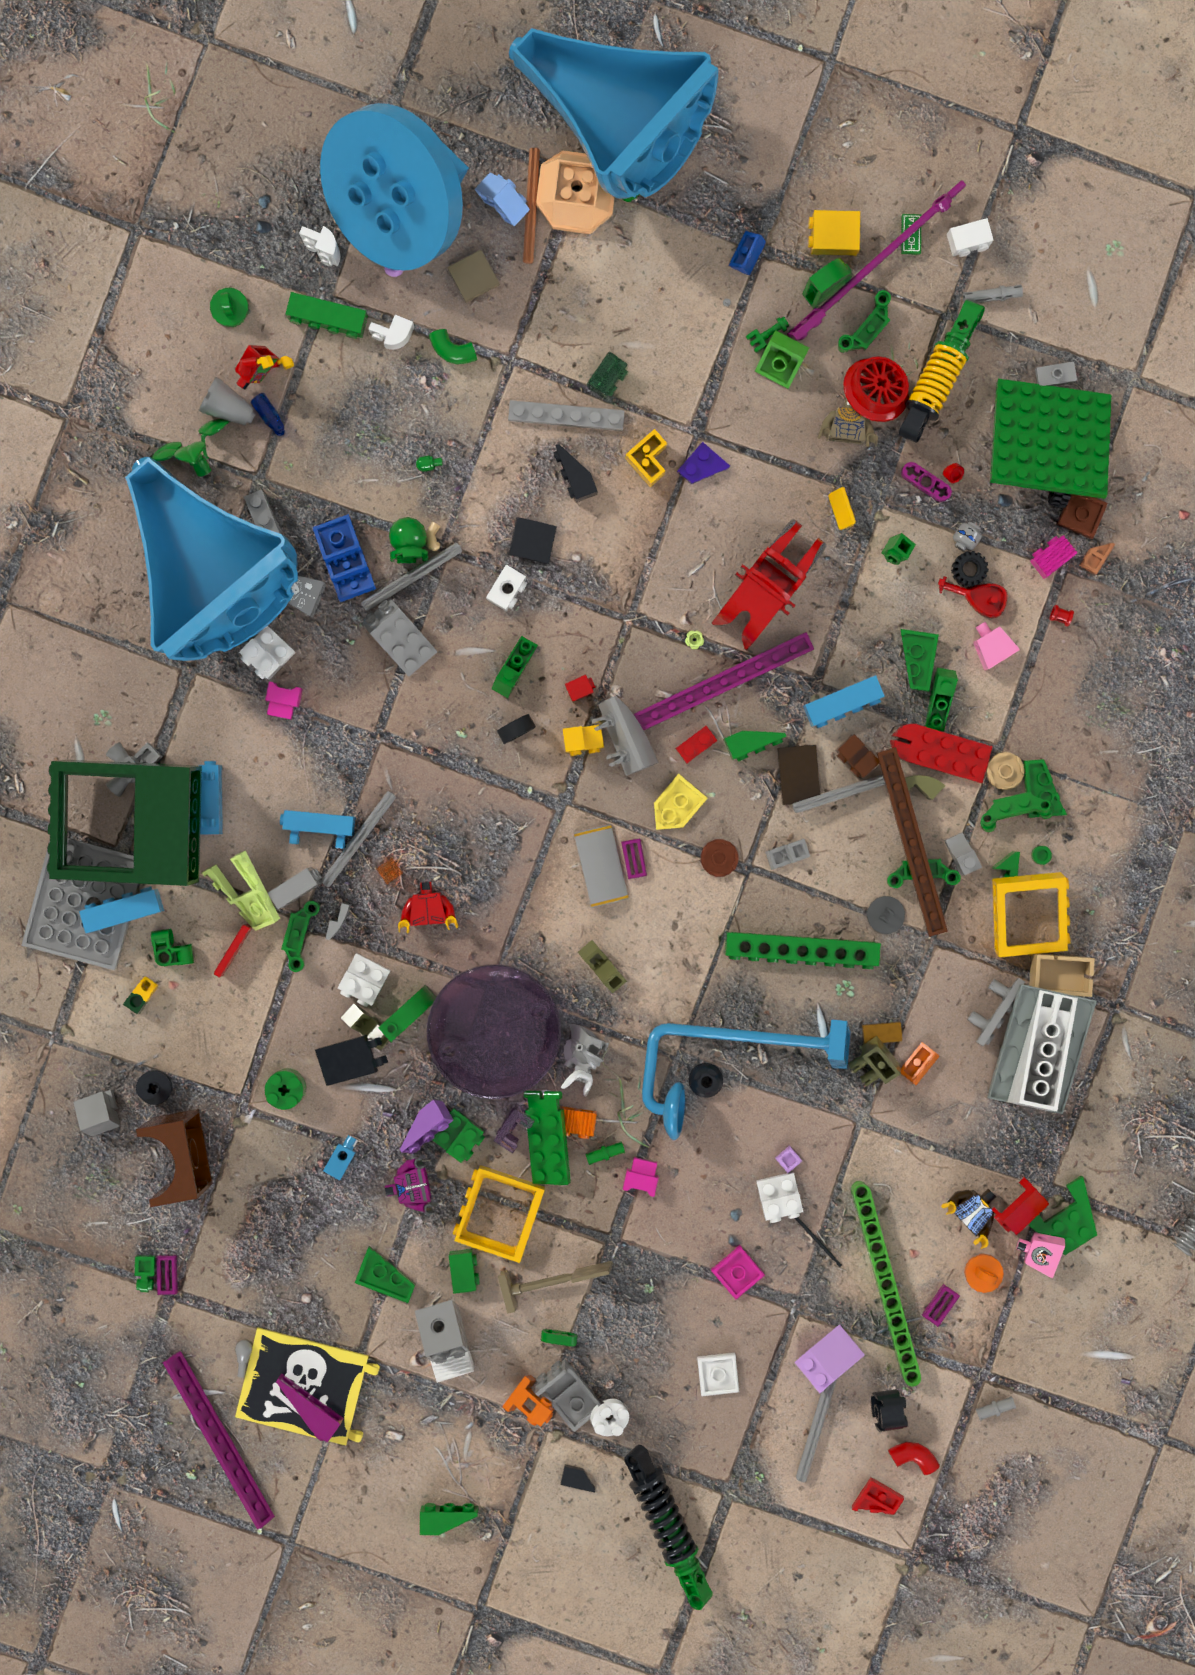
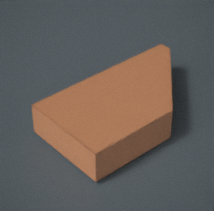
M1110 543L1090 548L1079 566L1097 575L1115 544Z

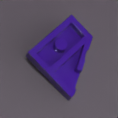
M702 442L677 472L690 484H694L716 473L728 470L730 465Z

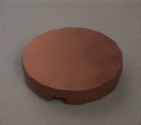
M715 839L708 842L703 847L700 855L703 869L715 877H725L731 874L736 869L739 861L735 846L724 839Z

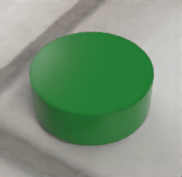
M1037 846L1032 850L1031 857L1036 864L1045 865L1050 862L1052 853L1046 846Z

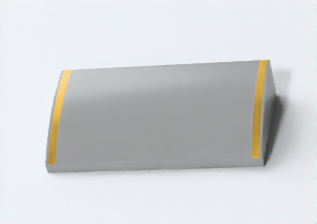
M611 824L574 833L591 907L594 908L629 899Z

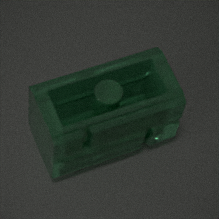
M608 352L587 382V387L605 400L608 396L612 397L618 388L616 387L618 381H623L629 373L627 371L628 364L612 352Z

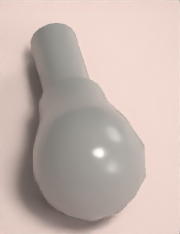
M247 1340L239 1341L235 1347L237 1362L239 1363L238 1377L240 1378L245 1377L246 1363H248L252 1353V1344Z

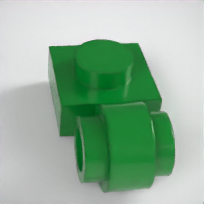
M156 1255L135 1256V1276H141V1279H137L136 1290L146 1293L153 1291L154 1279H150L149 1276H155Z

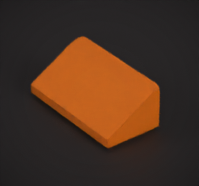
M921 1042L901 1067V1074L917 1085L939 1058V1055Z

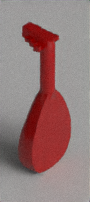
M943 576V579L939 578V593L942 594L943 589L965 596L968 603L981 616L990 619L998 618L1006 607L1008 594L1003 586L986 583L966 589L946 582V576Z

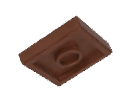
M1070 494L1069 503L1066 508H1063L1056 525L1093 539L1108 503L1095 497Z

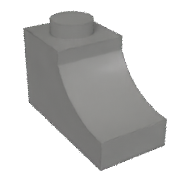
M963 832L944 840L960 875L965 876L982 868L975 851L967 842Z

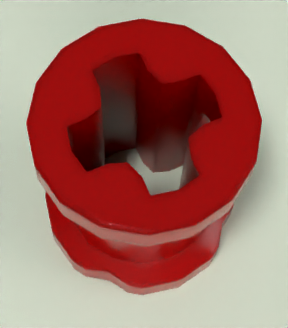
M1054 605L1049 620L1061 622L1064 626L1068 627L1073 619L1074 611H1068L1059 608L1058 605Z

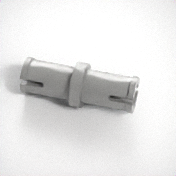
M1011 1396L998 1402L992 1401V1404L978 1408L976 1412L979 1420L982 1421L994 1415L998 1417L1000 1413L1016 1409V1406Z

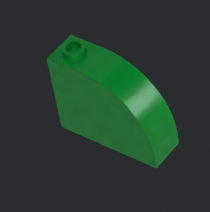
M837 258L808 279L802 295L811 307L815 309L842 288L851 279L853 273L841 258Z
M424 985L378 1027L379 1030L392 1042L435 1003L438 998Z

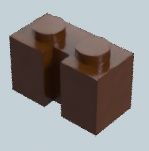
M855 734L851 735L835 750L838 753L836 755L843 764L847 763L851 767L849 769L850 772L857 778L859 776L864 778L879 764L878 758L865 747L864 743Z

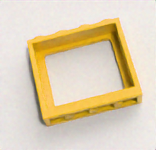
M1061 872L992 879L994 949L999 957L1068 951V944H1070V935L1067 933V926L1070 925V918L1067 914V908L1070 906L1067 896V889H1069L1068 878ZM1057 888L1058 941L1007 946L1005 894L1008 892Z
M480 1165L478 1170L474 1169L471 1178L474 1181L472 1188L468 1187L465 1198L468 1201L466 1206L462 1205L459 1216L462 1219L460 1224L456 1223L453 1230V1235H456L454 1241L520 1263L545 1191V1186L533 1184V1182ZM484 1178H489L533 1194V1199L516 1246H511L467 1230V1225Z

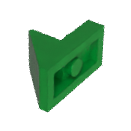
M1010 852L992 868L1006 870V874H1003V877L1018 876L1020 852Z

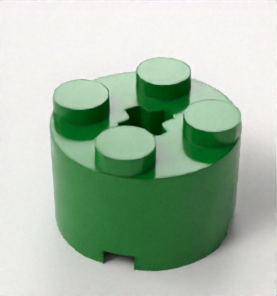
M291 1068L281 1069L270 1076L265 1084L266 1100L277 1109H291L305 1096L306 1082L297 1070ZM284 1085H287L286 1088L290 1089L287 1093L282 1089Z

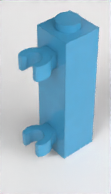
M204 761V765H199L202 766L200 835L223 834L222 765H216V761Z
M284 810V814L280 816V825H283L282 829L291 830L289 844H299L300 831L336 834L335 848L345 849V836H354L356 817Z

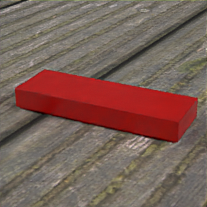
M249 924L242 925L214 971V975L219 978L224 976L252 930Z

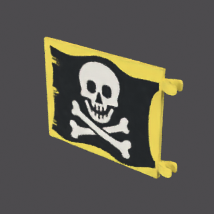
M258 1327L235 1417L316 1438L276 1383L282 1373L344 1418L330 1438V1442L345 1446L348 1439L360 1442L363 1432L350 1429L364 1373L377 1375L380 1366L374 1363H367L369 1355Z

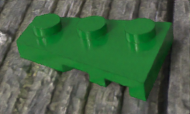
M900 629L910 689L929 692L939 634Z
M1045 760L1023 761L1025 792L1031 791L1032 795L1050 801L1054 809L1053 816L1067 815L1061 804L1060 796L1056 792ZM1038 812L1027 813V818L1040 817Z

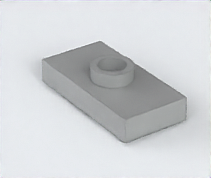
M1074 362L1037 367L1035 369L1037 384L1042 386H1054L1077 381Z

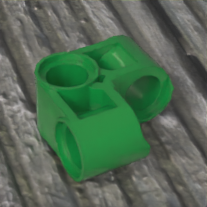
M172 929L151 931L155 962L159 966H178L194 963L192 944L174 946ZM163 952H166L169 955V961L167 963L161 960V954Z

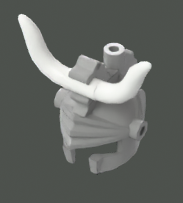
M571 1024V1039L566 1041L563 1054L567 1060L564 1065L571 1069L575 1064V1071L565 1080L561 1088L565 1089L574 1081L584 1082L583 1095L586 1097L593 1083V1078L590 1074L591 1068L595 1070L604 1061L599 1056V1052L601 1049L607 1051L609 1043L600 1040L585 1027Z

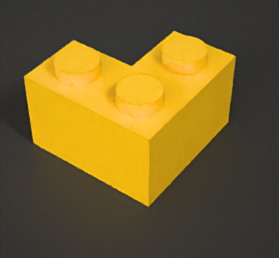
M655 429L625 454L626 461L649 487L661 479L666 471L655 457L666 449L667 442Z
M599 725L564 728L563 736L566 753H570V756L582 755L581 751L589 750V754L599 753L600 749L604 748L602 729L598 731L594 729Z

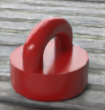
M953 463L943 470V476L949 482L957 483L964 476V468L958 463Z

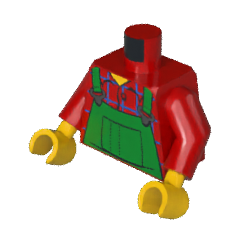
M248 345L235 368V372L240 375L236 384L246 390L250 383L262 382L272 368L280 367L281 364L284 369L294 367L293 360L288 356H283L279 359L266 346Z

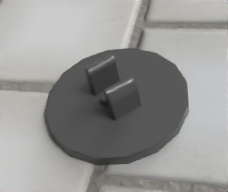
M882 896L876 898L870 904L867 910V919L869 925L875 931L882 934H890L896 932L902 926L905 920V911L903 905L897 899L891 896Z

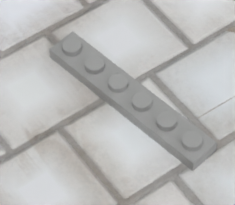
M510 400L508 421L623 431L625 410Z

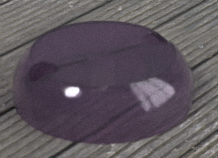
M485 964L463 971L441 989L429 1013L427 1042L432 1060L437 1069L453 1086L479 1098L503 1099L527 1091L547 1074L555 1061L560 1047L561 1020L551 994L535 977L509 965ZM544 1010V1013L541 1016L534 1015ZM456 1050L453 1056L446 1055Z

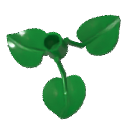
M224 419L211 420L198 430L199 434H202L201 441L194 442L185 447H182L181 442L167 443L153 454L152 459L164 461L175 456L178 460L189 462L198 477L205 476L211 472L207 462L209 457L207 455L205 438L206 436L216 434L231 421Z

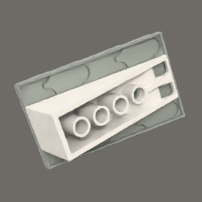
M1020 984L987 1098L1063 1114L1097 1001Z

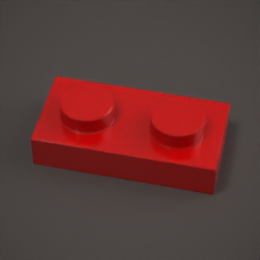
M705 726L675 749L687 764L717 742V739L709 728Z

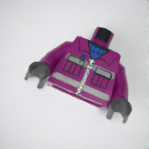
M422 1155L405 1161L397 1169V1174L394 1176L395 1184L385 1185V1192L387 1197L398 1195L399 1203L404 1204L405 1207L425 1212L430 1216L437 1213V1211L432 1209L437 1203H428L432 1200L425 1168L428 1163L422 1162V1159L426 1157Z

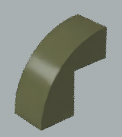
M915 775L905 777L908 791L915 786L928 800H933L945 787L942 782L929 776Z
M593 940L578 951L582 959L612 994L627 982Z
M353 1004L341 1017L350 1028L358 1031L362 1036L367 1035L368 1040L380 1037L382 1045H378L375 1048L382 1050L389 1042L388 1038L378 1028L381 1023L356 1004Z

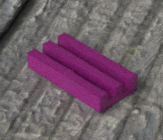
M640 838L622 841L628 879L647 876ZM633 843H637L642 873L638 871ZM628 844L630 845L632 861L635 874L631 875L630 864L626 845Z
M157 1255V1295L177 1294V1255ZM162 1260H165V1290H162ZM169 1260H172V1290H170Z
M943 1283L921 1315L939 1327L960 1295ZM947 1291L946 1294H945V1295L943 1296V1298L941 1299V1301L939 1302V1304H938V1305L936 1306V1308L934 1309V1311H933V1312L931 1313V1315L929 1316L930 1312H931L932 1309L935 1307V1305L937 1304V1302L940 1300V1298L942 1297V1295L944 1294V1292ZM950 1295H953V1297L946 1305L944 1310L941 1312L937 1320H934L935 1316L941 1310V1308L943 1307L947 1299L950 1297Z

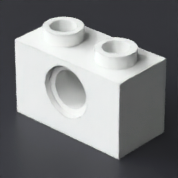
M505 565L486 599L507 612L509 608L512 609L516 604L517 599L515 597L518 592L522 593L527 585V582H525L526 576ZM507 584L513 586V591L510 594L503 592V587Z

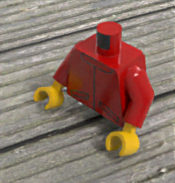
M420 882L421 894H413L407 900L402 909L401 920L398 923L399 933L402 927H406L407 933H409L410 926L445 923L447 929L450 930L449 925L455 923L456 928H458L454 906L446 896L441 895V892L432 893V882Z

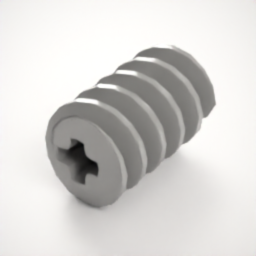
M1190 1218L1188 1221L1191 1226L1185 1224L1186 1232L1180 1230L1179 1233L1182 1238L1175 1236L1174 1239L1177 1244H1172L1186 1255L1192 1257L1193 1254L1190 1249L1195 1250V1220Z

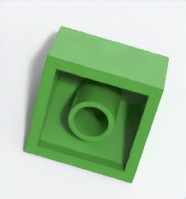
M775 330L755 372L789 389L809 347Z

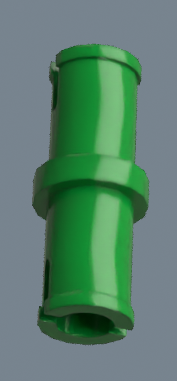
M622 1141L607 1147L605 1145L601 1146V1149L586 1153L585 1155L588 1164L591 1165L602 1160L608 1161L611 1157L625 1153Z

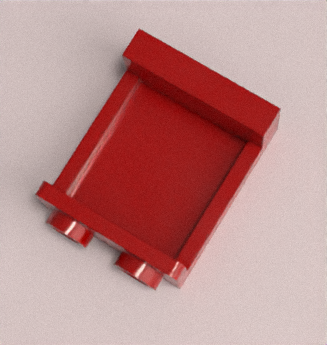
M1025 1177L1019 1182L1025 1191L1002 1213L995 1207L991 1209L996 1214L994 1218L1008 1233L1012 1230L1016 1236L1049 1205V1202Z

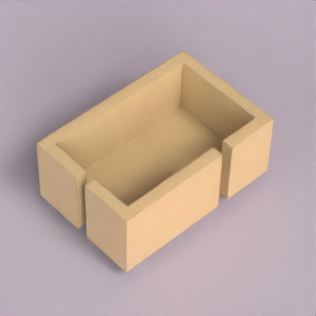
M1031 954L1029 986L1073 996L1092 997L1093 979L1084 978V974L1094 976L1095 958Z

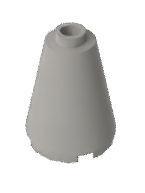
M217 377L212 382L199 409L203 414L241 425L251 424L255 417V413H253L254 408Z

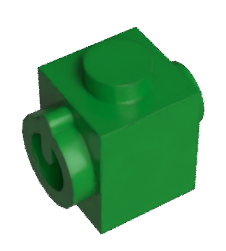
M903 533L889 538L881 553L885 556L887 562L899 565L900 562L908 560L916 544Z

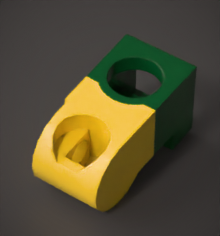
M145 976L123 1005L134 1013L141 1014L159 985Z

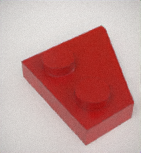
M870 1477L852 1504V1510L858 1511V1509L870 1510V1513L883 1512L894 1515L904 1501V1496Z

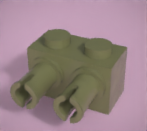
M877 1036L861 1046L862 1052L860 1056L848 1062L851 1070L853 1069L854 1073L867 1064L870 1065L872 1069L860 1076L862 1083H865L866 1087L879 1078L887 1084L901 1074L900 1063Z

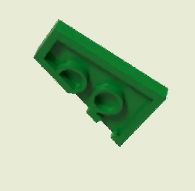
M368 1247L355 1283L409 1303L415 1283L372 1247Z

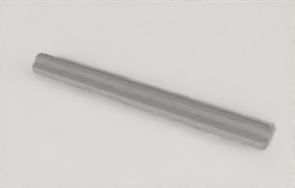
M454 543L362 601L363 608L369 611L461 553V547L458 543Z
M883 775L793 803V810L795 813H799L885 785Z
M388 791L322 878L321 883L326 887L331 886L396 799L392 792Z
M836 1381L820 1395L796 1478L798 1481H807Z

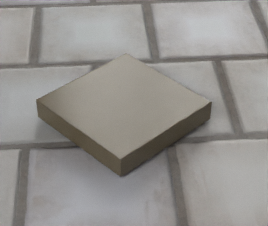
M481 249L447 267L466 303L500 285Z

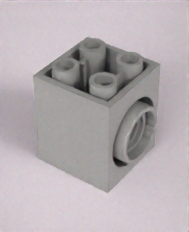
M453 1300L415 1311L425 1357L430 1361L440 1364L446 1362L449 1357L460 1358L465 1356V1352L470 1351L460 1309Z

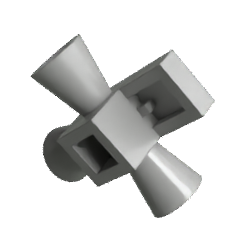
M120 742L112 746L106 753V756L114 762L156 764L163 757L148 742L134 756H129ZM115 777L107 782L106 786L115 795L121 797L128 784L135 783V778Z

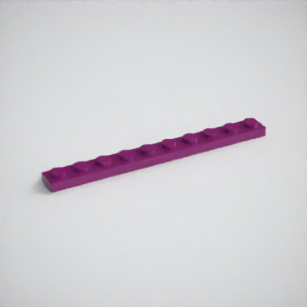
M807 632L649 706L635 713L634 716L642 729L646 730L813 651L814 647Z
M178 1351L162 1363L257 1529H261L275 1516L182 1352Z

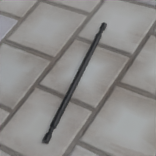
M799 1217L794 1218L804 1228V1230L816 1241V1243L828 1254V1256L832 1260H834L839 1267H841L842 1264L836 1260L835 1256L823 1245V1243L811 1232V1230L799 1219Z

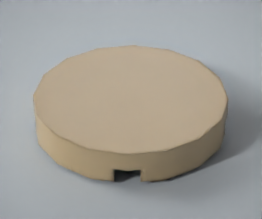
M1009 752L998 753L991 757L986 769V777L989 783L1001 790L1015 788L1021 783L1025 774L1024 764L1021 759Z

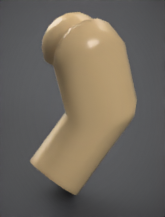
M432 522L426 531V547L432 551H437L440 548V543L437 542L435 536L440 526L435 522Z

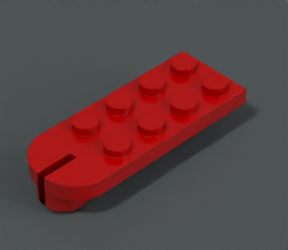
M918 724L902 725L891 735V737H899L910 742V744L897 740H890L891 747H896L900 760L977 783H983L993 746Z

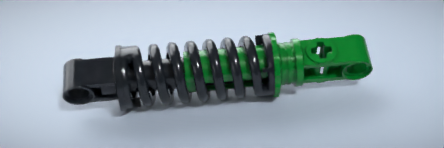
M636 1445L624 1458V1462L633 1478L629 1486L635 1495L638 1494L636 1496L637 1501L643 1502L641 1504L642 1511H648L645 1514V1518L651 1521L649 1524L650 1529L656 1530L653 1534L654 1538L660 1539L658 1547L664 1549L662 1555L665 1565L674 1567V1573L678 1576L691 1607L695 1610H701L712 1598L713 1592L707 1583L704 1572L701 1570L699 1560L695 1557L699 1550L698 1546L695 1545L690 1532L687 1531L688 1527L683 1522V1516L679 1513V1507L675 1504L673 1495L670 1494L669 1486L666 1485L662 1468H655L648 1450L642 1445Z

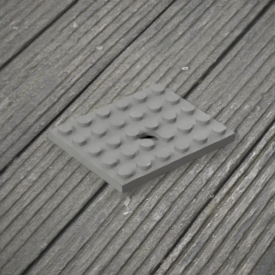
M67 838V865L116 868L134 867V855ZM46 852L21 946L117 970L130 921L91 933H85L79 911L85 910L84 906L87 905V901L91 897L98 898L102 905L103 900L114 897L116 901L122 899L121 895L133 892V895H136L140 884L49 879L47 865L50 854Z

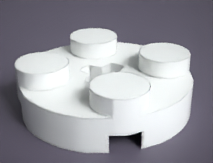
M607 1399L600 1406L596 1405L590 1416L595 1432L602 1436L621 1435L629 1421V1413L624 1404L617 1399ZM610 1415H613V1418L611 1420L606 1419L609 1418Z

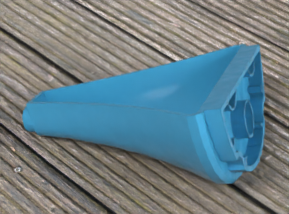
M533 28L523 38L517 37L509 49V58L514 61L515 67L537 87L562 116L579 140L593 167L600 186L608 194L620 199L635 198L638 194L648 197L660 190L677 174L702 135L703 123L711 113L716 95L719 70L711 64V57L705 52H668L607 46L562 37Z
M143 457L137 460L132 466V472L125 478L134 503L144 547L149 582L151 647L156 652L165 653L168 659L192 661L204 659L216 651L226 652L244 643L267 627L291 600L294 594L291 587L298 581L297 554L293 545L284 535L256 526L206 501L181 483L161 463L151 457Z

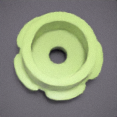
M700 631L688 632L685 639L686 645L690 646L691 649H698L704 643L703 634Z

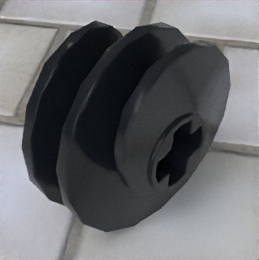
M148 1071L136 1083V1093L145 1103L150 1105L161 1104L172 1094V1080L163 1071ZM156 1084L158 1088L153 1091L151 1087Z

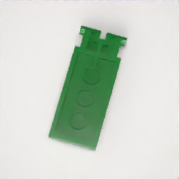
M525 1090L524 1098H528V1108L525 1110L532 1182L533 1184L569 1185L571 1179L564 1109H560L559 1099H562V1092L545 1091L543 1097L542 1091Z

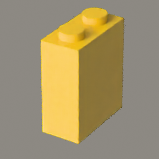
M814 210L812 217H809L808 229H812L811 236L808 237V248H811V255L857 256L860 250V211Z

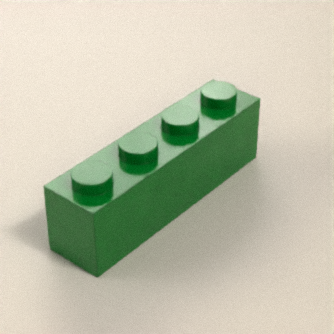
M294 292L290 293L285 313L288 320L293 324H308L310 328L316 330L324 328L332 334L344 333L352 339H357V337L363 338L368 318L366 310Z

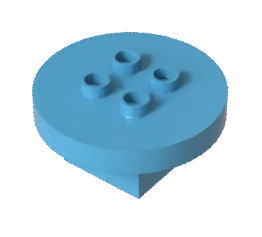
M376 103L351 112L333 125L326 136L321 152L320 175L323 193L328 208L339 229L360 253L386 268L402 271L413 270L439 257L455 240L461 225L463 211L460 184L469 167L439 139L436 133L424 121L404 108L391 104Z

